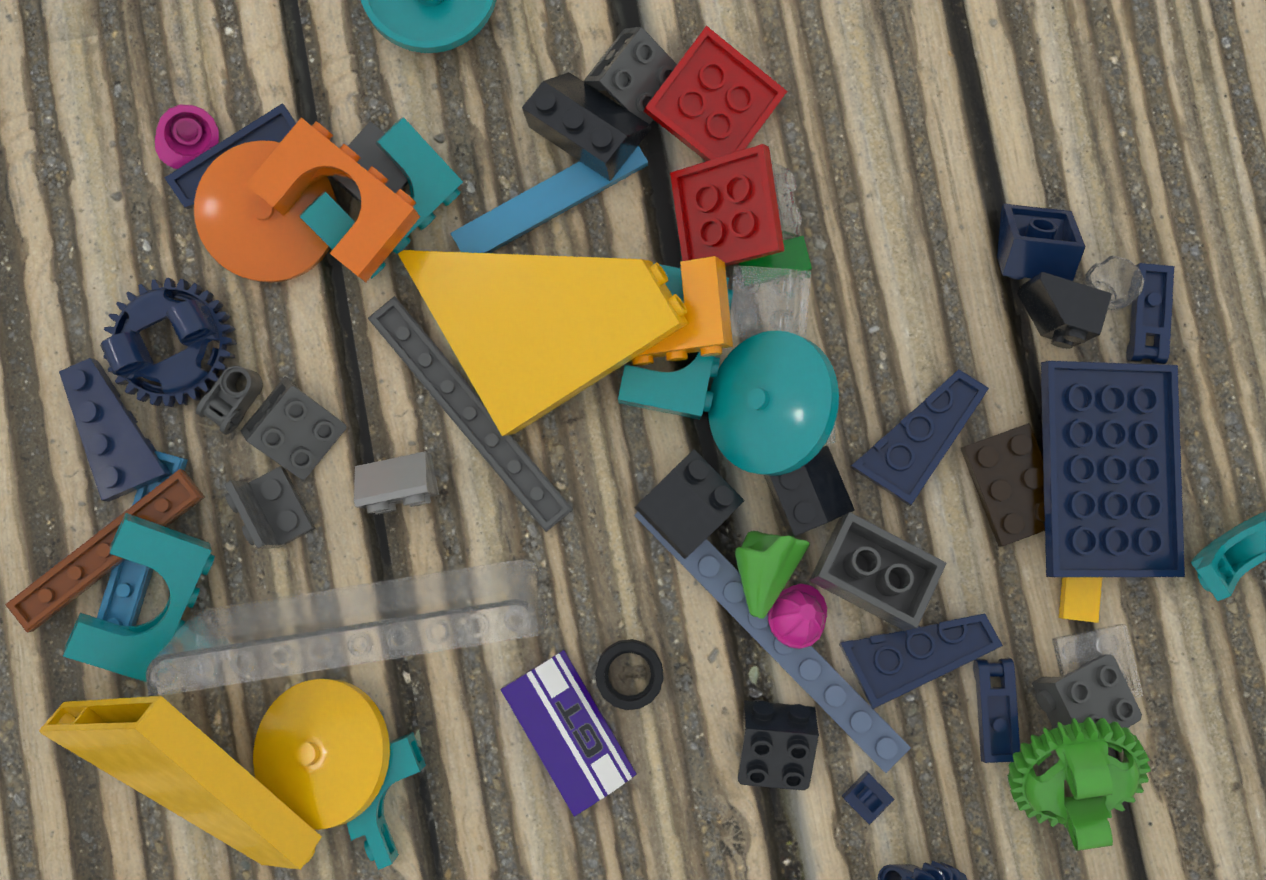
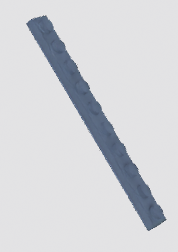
M639 512L634 515L885 773L911 749L812 646L797 649L784 645L771 632L768 614L765 618L760 619L753 617L749 613L738 570L707 539L684 559Z

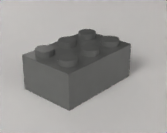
M848 512L839 518L809 581L897 628L907 631L918 628L947 563Z

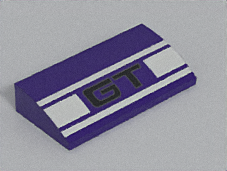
M565 650L500 689L574 817L637 775Z

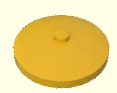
M334 679L304 681L282 693L265 713L256 734L253 750L255 778L314 830L337 827L352 821L362 814L378 795L387 775L390 758L389 734L377 705L360 688L348 682Z

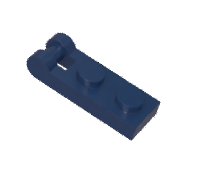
M1139 263L1134 266L1130 341L1126 350L1128 361L1141 362L1143 359H1149L1155 364H1166L1168 361L1175 266ZM1146 336H1154L1153 346L1145 345Z
M1001 658L998 662L988 663L986 659L974 660L973 673L976 680L981 761L984 763L1014 762L1013 754L1020 752L1014 662L1011 658ZM990 677H1000L1001 687H991Z

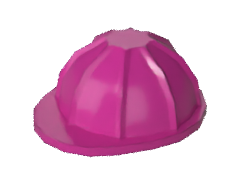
M180 104L169 108L160 117L156 127L155 151L160 160L167 166L179 169L219 142V129L214 118L204 109L195 105Z
M807 584L793 585L781 592L768 612V623L771 632L779 642L790 648L802 649L812 646L820 639L827 618V605L824 597L814 587Z

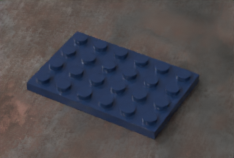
M1076 361L1041 362L1046 577H1185L1178 365Z

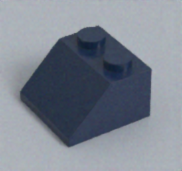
M1003 204L997 253L1002 275L1020 280L1024 278L1032 279L1039 273L1044 272L1073 281L1086 246L1072 211Z

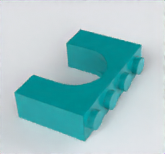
M404 117L399 119L375 142L406 177L410 197L416 202L413 208L420 215L417 222L393 249L395 254L401 252L410 243L411 239L408 235L416 227L423 230L435 219L436 215L433 211L441 203L448 206L459 196L461 192L458 187L463 183L458 175ZM325 191L299 215L332 250L355 223ZM383 262L370 278L375 277L386 266V263Z
M659 264L668 277L669 281L665 284L672 296L674 294L678 295L684 303L681 268ZM727 288L730 310L734 290ZM699 352L697 357L688 366L674 372H659L625 365L618 404L700 420L703 411L710 412L713 392L707 391L709 378L717 377L720 358L714 356L703 357L701 352Z
M125 513L110 545L109 554L147 566L158 572L166 581L170 591L167 604L154 619L137 626H122L80 613L65 645L63 657L152 684L156 673L163 674L170 659V653L166 651L171 640L178 641L183 631L185 621L181 620V617L186 607L192 608L197 600L200 588L195 586L200 575H207L211 569L215 555L210 554L212 551L210 543Z

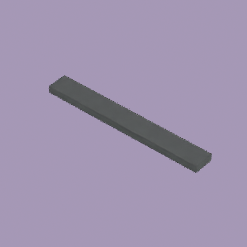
M395 296L368 317L369 321L545 532L549 531L573 510L511 435H501L480 397Z

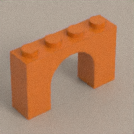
M300 118L245 185L284 216L314 181L334 175L353 180L361 194V210L356 222L330 254L364 282H367L420 218V215L413 208L416 202L401 189L396 193L385 185L389 180L373 166L367 171L357 162L361 157L347 145L343 144L339 148L332 143L330 139L333 135L320 123L315 121L311 126L303 118Z

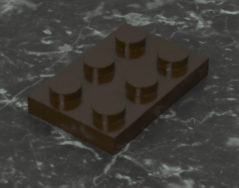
M1030 423L960 448L998 547H1003L1045 531L1043 456Z

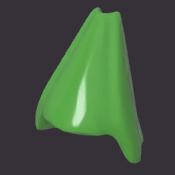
M750 531L747 533L741 547L735 548V557L748 610L753 617L760 619L766 617L806 553L810 542L789 535L780 536Z

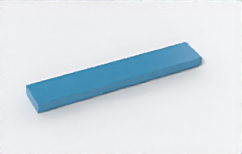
M638 145L611 181L579 161L450 234L461 252L492 253L648 166V161Z
M155 451L161 463L168 467L172 475L179 469L185 471L188 459ZM170 476L138 489L132 506ZM127 559L111 571L97 618L122 626H136L153 569Z

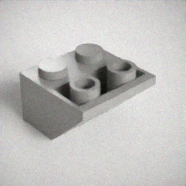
M426 451L355 466L354 504L357 508L367 509L368 514H383L396 511L395 504L403 503V506L410 505V507L431 503L430 497L439 495L432 455Z

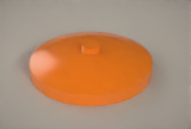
M275 141L247 142L221 154L203 174L194 200L196 228L209 254L220 265L238 276L268 283L297 278L314 268L325 257L330 247L299 215L324 191L338 204L336 193L327 176L309 185L284 216L248 188L245 184L279 145L280 142Z

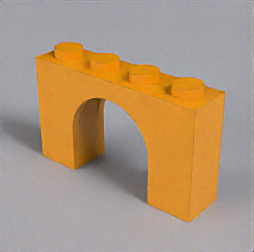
M716 256L680 262L684 305L687 309V313L684 316L689 324L630 360L633 366L654 364V358L665 356L666 361L688 359L687 353L701 352L703 357L717 356L723 354V348L733 347L724 261Z

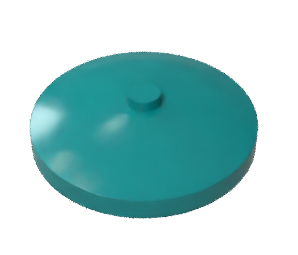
M361 0V3L373 26L391 43L409 51L438 53L459 47L476 36L492 15L496 0Z
M767 331L756 334L735 347L719 367L717 377L714 378L710 390L713 392V398L708 417L711 433L716 445L732 464L747 472L766 476L790 473L807 464L819 453L834 428L839 407V388L835 371L825 353L816 344L804 337L786 331Z

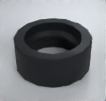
M634 639L620 640L610 645L600 656L595 672L596 685L602 697L613 707L623 710L640 709L650 704L659 694L664 680L662 663L656 651L646 643ZM625 653L640 655L647 661L650 667L651 677L649 684L644 691L637 695L627 696L620 694L612 687L609 681L608 671L610 664L616 657Z

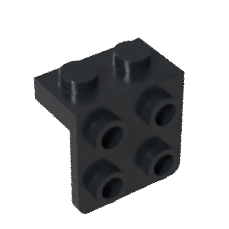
M744 700L742 711L744 736L738 769V782L748 786L791 790L808 789L819 738L815 707L801 704L790 705Z

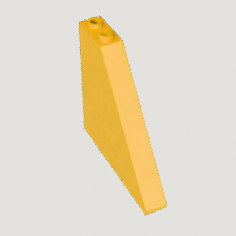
M402 250L398 253L502 436L516 434L689 324L684 316L687 313L684 303L678 295L674 294L672 296L665 284L669 281L665 271L657 262L653 264L649 260Z
M162 696L63 702L39 730L47 738L261 865L301 870L303 865L308 863L313 857L315 847L322 838L320 834Z

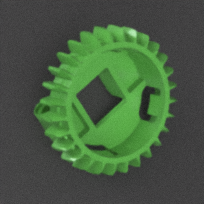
M1086 717L1083 723H1078L1075 718H1072L1071 724L1062 725L1058 721L1057 728L1049 730L1044 727V734L1041 736L1032 734V743H1021V752H1015L1013 754L1014 762L1008 765V783L1014 802H1017L1019 810H1025L1028 818L1036 816L1040 824L1047 819L1052 827L1057 823L1063 824L1068 830L1076 851L1112 846V832L1107 819L1112 818L1111 810L1115 808L1116 810L1124 811L1125 808L1122 803L1124 801L1134 803L1136 801L1134 794L1143 793L1144 791L1141 784L1149 782L1146 773L1151 771L1147 763L1150 760L1141 742L1128 728H1122L1118 722L1109 724L1104 718H1100L1096 723L1090 717ZM1108 747L1117 750L1119 753L1123 749V761L1120 762L1118 759L1109 756ZM1056 750L1059 761L1049 768L1045 774L1036 776L1033 766L1035 764L1040 765L1046 758L1052 755L1051 751ZM1064 780L1069 785L1072 797H1064Z

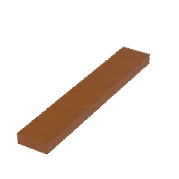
M179 469L5 604L27 633L33 632L125 560L124 558L109 554L110 545L125 513L168 527L204 499L205 496L183 469Z

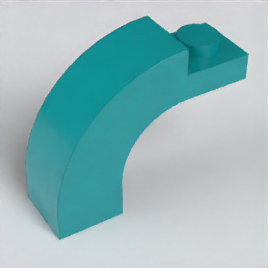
M1266 511L1242 522L1203 548L1191 561V564L1197 571L1200 584L1206 591L1211 592L1217 601L1232 596L1239 579L1253 567L1266 560Z
M413 732L390 742L387 775L378 795L362 814L347 823L351 841L365 835L367 839L364 841L366 854L370 861L375 860L378 870L393 864L399 856L384 816L386 793L392 784L420 772L426 766Z

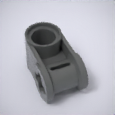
M240 366L227 368L222 372V375L212 389L199 402L196 414L201 418L206 416L220 426V431L223 434L231 433L241 423L245 413L261 393L263 388L261 376L253 370ZM245 375L247 385L243 391L239 392L236 388V382L240 376Z

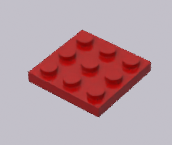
M706 25L644 108L643 112L705 161H709L746 149L788 91Z
M760 144L670 172L682 261L716 256L725 262L726 267L784 252L769 146Z

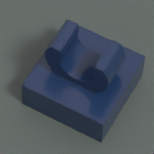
M865 771L842 795L844 800L869 825L895 800L868 771Z

